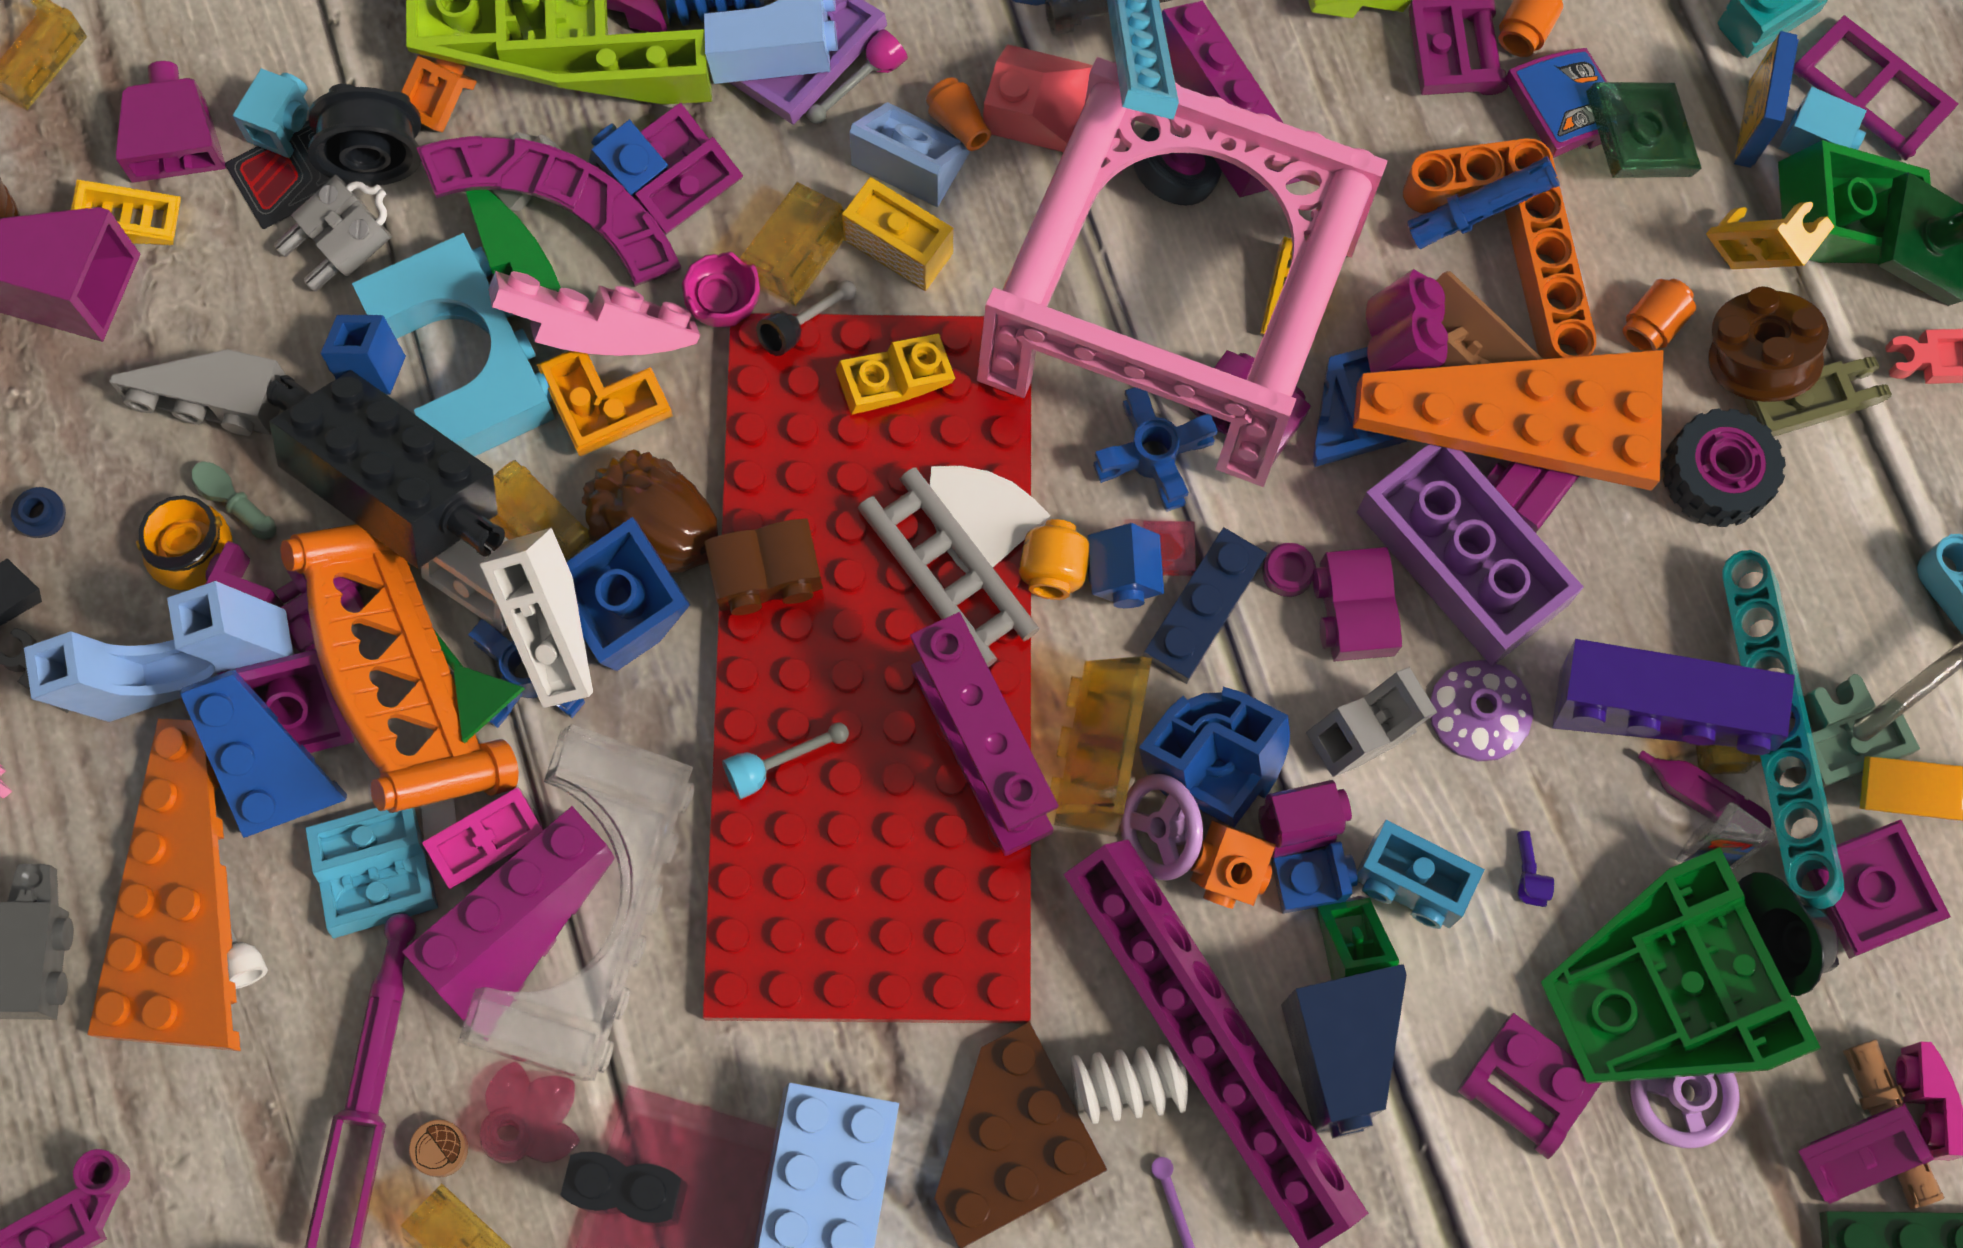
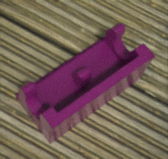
M1904 1102L1807 1143L1798 1150L1824 1201H1828L1829 1204L1934 1160Z

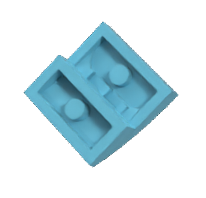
M377 808L306 827L312 871L319 882L326 928L333 939L385 924L390 917L399 913L413 916L438 908L426 850L422 844L423 838L415 808L390 813L387 810L379 811Z

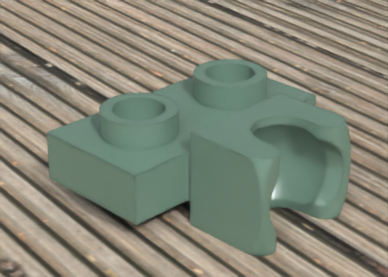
M1858 674L1851 675L1846 681L1837 686L1836 695L1840 704L1834 702L1823 687L1815 688L1804 696L1809 723L1814 731L1812 737L1824 788L1862 774L1864 756L1901 759L1920 750L1897 701L1872 710L1875 707V703L1863 679Z

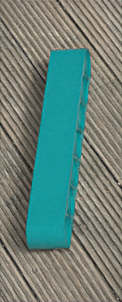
M1752 550L1739 551L1725 562L1722 569V578L1741 666L1763 670L1780 668L1784 670V673L1795 675L1790 718L1795 719L1794 728L1788 733V738L1776 751L1760 755L1785 876L1790 889L1802 903L1817 909H1826L1834 906L1841 899L1844 892V878L1780 587L1771 566L1763 555ZM1751 572L1763 574L1761 581L1756 586L1745 589L1739 587L1741 578ZM1760 620L1773 621V627L1766 635L1761 637L1749 636V630L1755 622ZM1792 767L1806 769L1805 779L1795 787L1780 785L1782 774L1787 769ZM1813 818L1818 821L1817 829L1810 837L1805 839L1791 837V829L1799 819ZM1823 869L1829 872V880L1821 890L1806 891L1802 888L1803 878L1809 871Z

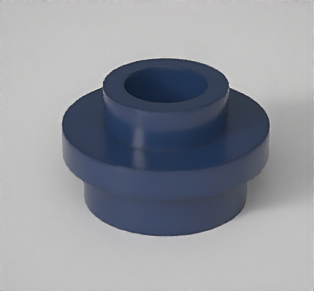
M35 487L24 491L14 501L11 509V519L14 526L22 534L30 538H45L54 535L63 526L66 515L65 504L61 497L53 490L44 487ZM43 504L44 510L42 514L38 517L30 518L31 511L36 506Z

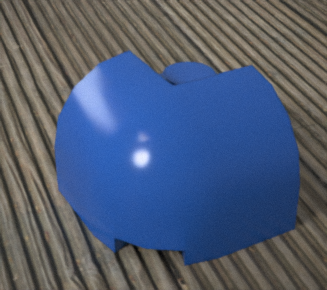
M1224 686L1222 692L1203 693L1188 700L1183 695L1168 708L1139 746L1142 765L1147 775L1164 774L1180 781L1190 791L1200 810L1235 828L1258 795L1264 799L1266 798V795L1270 792L1279 776L1289 749V719L1285 713L1243 692ZM1159 790V791H1161L1166 797H1168L1169 793H1167V792H1165V791H1162V790Z

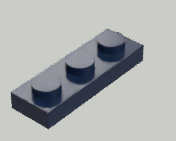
M1223 527L1147 646L1142 658L1187 684L1265 561L1268 553Z

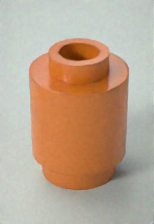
M1513 0L1499 25L1500 35L1498 39L1501 46L1509 53L1519 57H1529L1534 51L1541 49L1563 11L1562 0Z
M1657 279L1626 316L1627 324L1622 329L1625 338L1640 351H1655L1658 348H1665L1696 311L1692 290L1685 283L1677 279Z

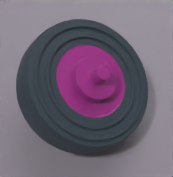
M1152 126L1144 133L1141 139L1148 142L1155 141L1159 137L1158 128ZM1196 153L1156 155L1133 164L1139 180L1150 192L1164 201L1184 206L1195 205L1205 200L1218 184L1222 173L1221 168L1212 156Z

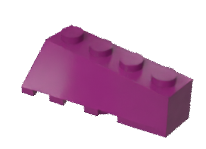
M1203 0L1163 9L1162 18L1175 83L1183 88L1206 96L1219 97L1228 104L1253 113L1269 115L1276 121L1283 123ZM1213 157L1239 198L1268 190L1247 171L1232 163ZM1294 177L1290 179L1285 185L1296 183L1303 180Z
M571 806L402 952L434 990L484 1042L496 1026L494 1025L509 1002L512 1003L524 987L526 978L541 957H545L557 941L556 937L571 915L576 914L615 857L608 845L576 809Z

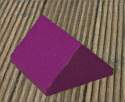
M316 649L235 669L278 717L277 721L299 745L302 744L310 753L354 743L355 737L330 692Z

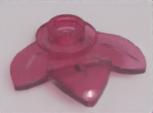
M515 1061L500 1069L490 1081L485 1093L489 1115L484 1119L480 1128V1144L485 1154L500 1163H514L524 1157H529L543 1163H550L560 1160L578 1146L580 1140L576 1133L562 1122L567 1117L574 1102V1081L570 1078L552 1075L537 1078L530 1082L523 1067ZM509 1125L515 1127L519 1135L512 1141H504L498 1136V1130L503 1126Z

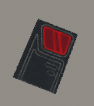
M309 120L305 121L301 130L295 132L289 142L294 149L290 158L257 146L225 163L262 229H267L290 217L296 209L331 179L315 169L309 160L308 145L313 136L316 135L309 125Z

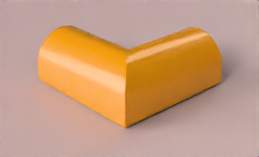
M568 351L537 364L539 372L541 374L544 373L550 386L548 388L549 393L579 456H584L673 417L672 410L651 367L603 387L587 353Z

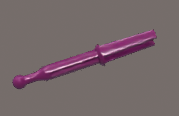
M399 913L393 915L384 926V934L387 938L384 959L377 977L371 984L345 1109L335 1114L332 1119L305 1248H316L343 1123L374 1128L349 1248H361L386 1128L385 1122L379 1116V1110L405 992L403 984L405 955L402 951L407 948L408 943L414 939L416 934V924L407 914Z

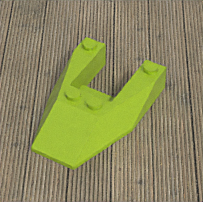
M406 0V47L409 52L564 89L663 105L679 104L680 102L682 104L712 102L711 72L705 55V29L608 35L607 0Z

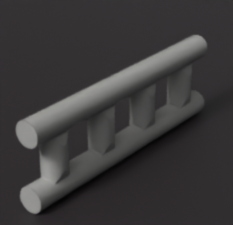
M912 468L900 478V481L908 490L906 494L884 509L875 497L872 496L864 500L858 506V510L939 617L943 620L958 612L961 613L987 666L990 667L997 660V657L988 647L990 644L1013 628L1023 641L1035 635L1040 628L917 468ZM922 508L939 532L913 548L896 525ZM952 548L970 572L944 589L926 565ZM983 588L1001 612L975 630L957 605Z

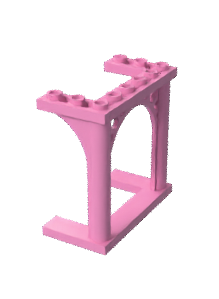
M1096 57L1089 74L1084 108L1002 290L993 287L987 300L977 381L1025 398L1032 382L1036 351L1188 406L1231 422L1216 470L1264 487L1297 399L1292 397L1345 257L1352 258L1388 160L1374 156L1365 149L1351 148L1326 139L1317 132L1304 131L1281 123L1269 115L1256 114L1228 104L1219 97L1206 96L1183 88L1177 83L1175 85L1179 104L1174 120L1122 107L1116 62ZM1135 121L1158 128V139L1148 142L1139 138L1134 133ZM1169 153H1196L1212 156L1232 163L1254 176L1271 192L1281 206L1291 231V266L1247 380L1048 307L1096 196L1116 174H1122L1126 167L1149 157ZM1295 177L1320 187L1311 194L1295 195L1286 189L1285 184ZM1312 209V221L1304 219L1298 210Z

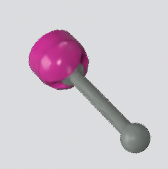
M881 29L871 38L867 45V63L820 105L813 104L807 110L808 120L814 124L822 123L826 118V112L871 71L889 73L908 59V56L899 41L890 32Z

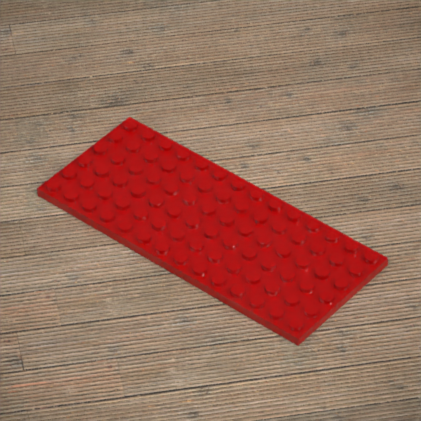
M751 313L749 317L730 327L722 535L737 531L757 530L761 527L787 520L808 519L823 589L813 592L814 596L811 599L797 604H785L782 599L762 603V608L759 611L747 615H733L730 610L720 611L719 608L703 1018L705 1021L1026 1024L1031 1021V844L1010 855L1004 856L911 671V665L921 661V658L910 638V634L942 619L860 513L858 506L872 496L875 497L883 509L908 492L900 478L905 472L915 467L930 485L931 466H965L989 471L1012 481L1031 496V384L1025 398L977 381L984 316L818 314L801 325V338L794 348L781 356H774L764 349L756 332L757 323L771 313ZM933 334L940 335L955 376L953 383L900 403L851 415L835 370L840 360L887 352L892 342ZM922 508L896 525L913 548L937 533L934 524ZM1024 539L996 564L993 569L1031 617V592L1028 590L1029 585L1021 579L1019 574ZM947 551L926 565L944 589L966 574ZM983 588L957 605L975 630L1001 612ZM1013 628L988 646L997 657V660L988 668L1031 750V638L1023 641ZM839 722L847 726L849 736L845 742L841 744L830 742L767 770L766 780L761 789L740 800L736 797L724 771L722 760L745 752L757 755L762 760H765L828 732L829 727L834 723Z

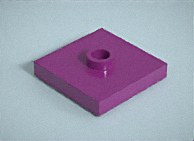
M1901 819L1836 845L1844 878V892L1841 899L1834 906L1826 908L1825 911L1834 924L1837 936L1849 959L1951 917ZM1814 869L1807 873L1815 891L1821 890L1829 880V872L1823 869Z

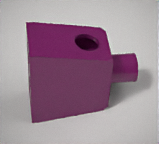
M156 61L148 66L149 84L128 86L122 92L116 160L130 181L134 183L226 169L208 104L195 80L190 78L179 79L178 66L173 62Z

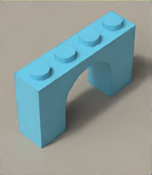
M464 233L355 281L352 285L366 314L383 315L396 339L428 324L446 319L471 322L489 334L491 337L490 355L479 375L467 385L414 409L416 416L473 456H477L554 420L555 416L549 404L552 397L549 393L548 388L550 386L544 373L538 372L535 374L528 359L536 355L523 328L513 332L507 318L514 314L493 308L491 305L488 290L490 284L486 277L493 273L482 247L480 246L472 250Z

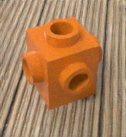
M1212 820L1206 838L1202 841L1199 856L1190 869L1193 871L1190 881L1206 889L1203 898L1213 903L1233 909L1236 900L1254 906L1257 896L1262 895L1269 885L1272 875V866L1269 862L1276 844Z

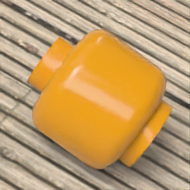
M1050 519L1046 521L1045 526L1035 527L1028 531L1024 541L1019 568L1021 579L1029 585L1028 590L1041 598L1062 600L1068 598L1070 593L1082 588L1089 561V542L1085 536L1076 531V526L1073 523L1061 519Z

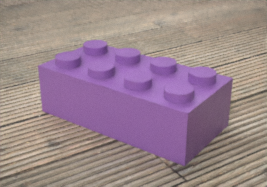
M1428 444L1369 489L1356 512L1492 667L1567 608L1584 588L1460 450Z

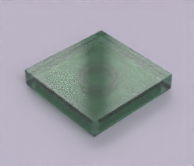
M1595 82L1586 90L1612 178L1692 177L1702 169L1675 83Z

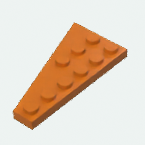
M1664 350L1363 373L1356 388L1353 428L1652 491L1660 482Z
M160 718L157 720L87 1035L100 1039L241 1051L239 1032L233 1031L231 1004L237 1003L236 985L234 982L229 981L227 953L233 947L226 866L220 864L218 840L224 839L223 820L216 817L214 793L220 784L192 720Z

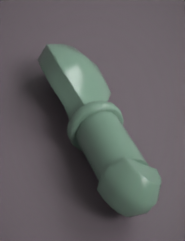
M205 461L194 466L191 472L192 483L200 495L210 501L227 503L226 511L233 513L241 520L255 537L269 540L275 536L276 525L274 520L270 516H266L247 499L246 493H236L234 491L231 477L224 469L214 463Z

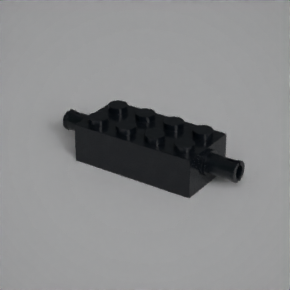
M350 370L313 394L297 384L288 375L280 376V381L287 385L288 388L277 379L270 384L267 390L268 402L284 411L269 420L277 465L417 569L461 539L483 557L491 554V550L484 546V544L493 551L502 545L505 531L502 527L490 521V519L498 514L493 469L358 374Z

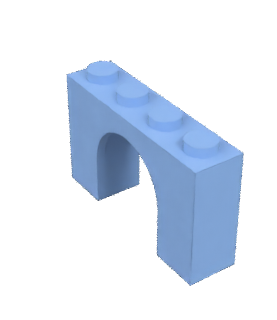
M777 0L759 8L704 14L705 55L714 84L830 72L829 51H838L835 21H828L827 12L836 11L835 0Z
M214 581L167 598L174 640L149 645L121 646L107 644L70 631L24 647L31 699L111 722L182 698L180 692L183 687L214 677L217 673L294 655L286 610Z

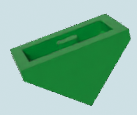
M1370 898L1317 906L1332 980L1399 965V958Z

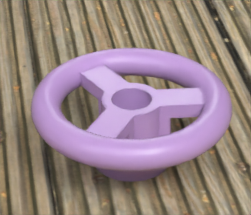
M1164 774L1147 775L1131 786L1123 800L1120 812L1122 841L1127 839L1130 841L1154 879L1168 881L1181 877L1195 864L1203 841L1202 817L1194 797L1180 781ZM1162 790L1169 793L1160 811L1153 812L1150 815L1137 811L1140 801L1148 792ZM1136 830L1147 832L1151 840L1157 843L1164 864L1153 861L1145 853L1139 842ZM1185 845L1182 854L1179 856L1176 846Z
M1716 1074L1722 1087V1106L1716 1119L1707 1127L1701 1111L1712 1106L1717 1097L1714 1075L1633 1080L1630 1085L1632 1105L1642 1125L1660 1141L1679 1148L1704 1147L1720 1139L1730 1129L1737 1116L1740 1093L1735 1074ZM1683 1083H1687L1693 1088L1695 1093L1693 1101H1688L1683 1097L1681 1093ZM1647 1092L1668 1097L1672 1105L1681 1110L1688 1132L1678 1131L1664 1124L1653 1112Z

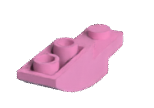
M495 271L488 289L493 308L531 320L530 325L534 342L563 350L614 356L646 355L695 345L700 337L694 317L691 316L687 309L671 302H663L662 306L644 301V297L640 293L624 286H616L612 290L599 285L594 300L590 303L585 295L575 290L560 288L559 292L540 286V282L527 274L513 271L509 276Z

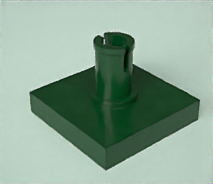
M1909 172L1893 178L1878 266L1947 306L1962 302L1963 204Z

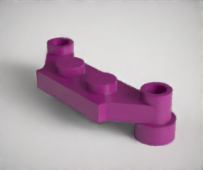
M93 1149L84 1153L77 1160L73 1170V1179L77 1188L1 1229L0 1248H93L107 1240L103 1228L120 1192L130 1181L128 1165L117 1154L107 1150ZM110 1167L111 1175L104 1183L103 1173Z

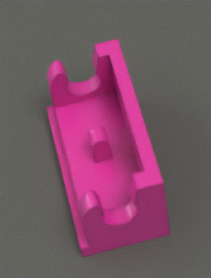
M517 787L423 841L422 844L450 890L526 846L544 829L529 806L523 792Z

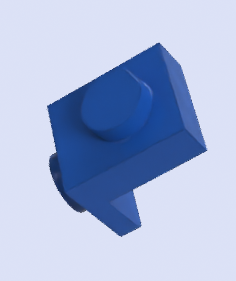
M630 119L619 128L613 123L608 125L591 141L594 147L591 149L588 160L590 164L596 167L600 166L606 174L619 182L632 197L663 174L668 168L666 161Z

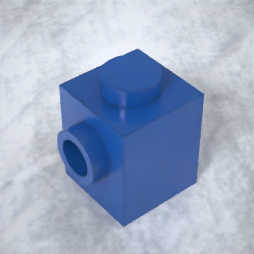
M337 315L321 351V355L335 379L352 370L386 395L391 394L406 357L383 315Z
M1128 523L1088 535L1090 557L1088 579L1093 595L1112 601L1114 607L1129 609L1144 605V599L1164 594L1160 534L1136 524Z

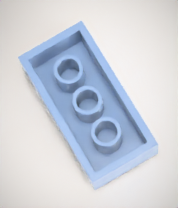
M788 1083L783 1089L754 1248H874L899 1103Z

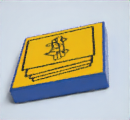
M1780 31L1749 80L1734 161L1735 165L1748 168L1755 165L1784 122L1799 41L1796 34Z

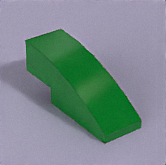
M489 190L465 191L493 276L495 271L509 276L513 271L521 272L537 279L540 282V286L559 292L561 287L551 263L535 237L518 216Z

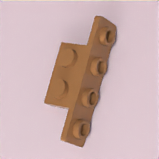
M1446 271L1439 276L1436 281L1441 285L1445 293V315L1441 323L1448 334L1447 358L1441 367L1543 359L1451 271Z

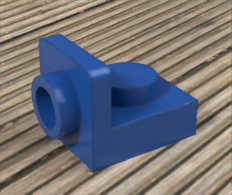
M1341 841L1330 843L1326 849L1277 857L1271 862L1282 914L1346 902L1353 893L1352 887L1358 884L1355 861L1351 854L1344 855Z

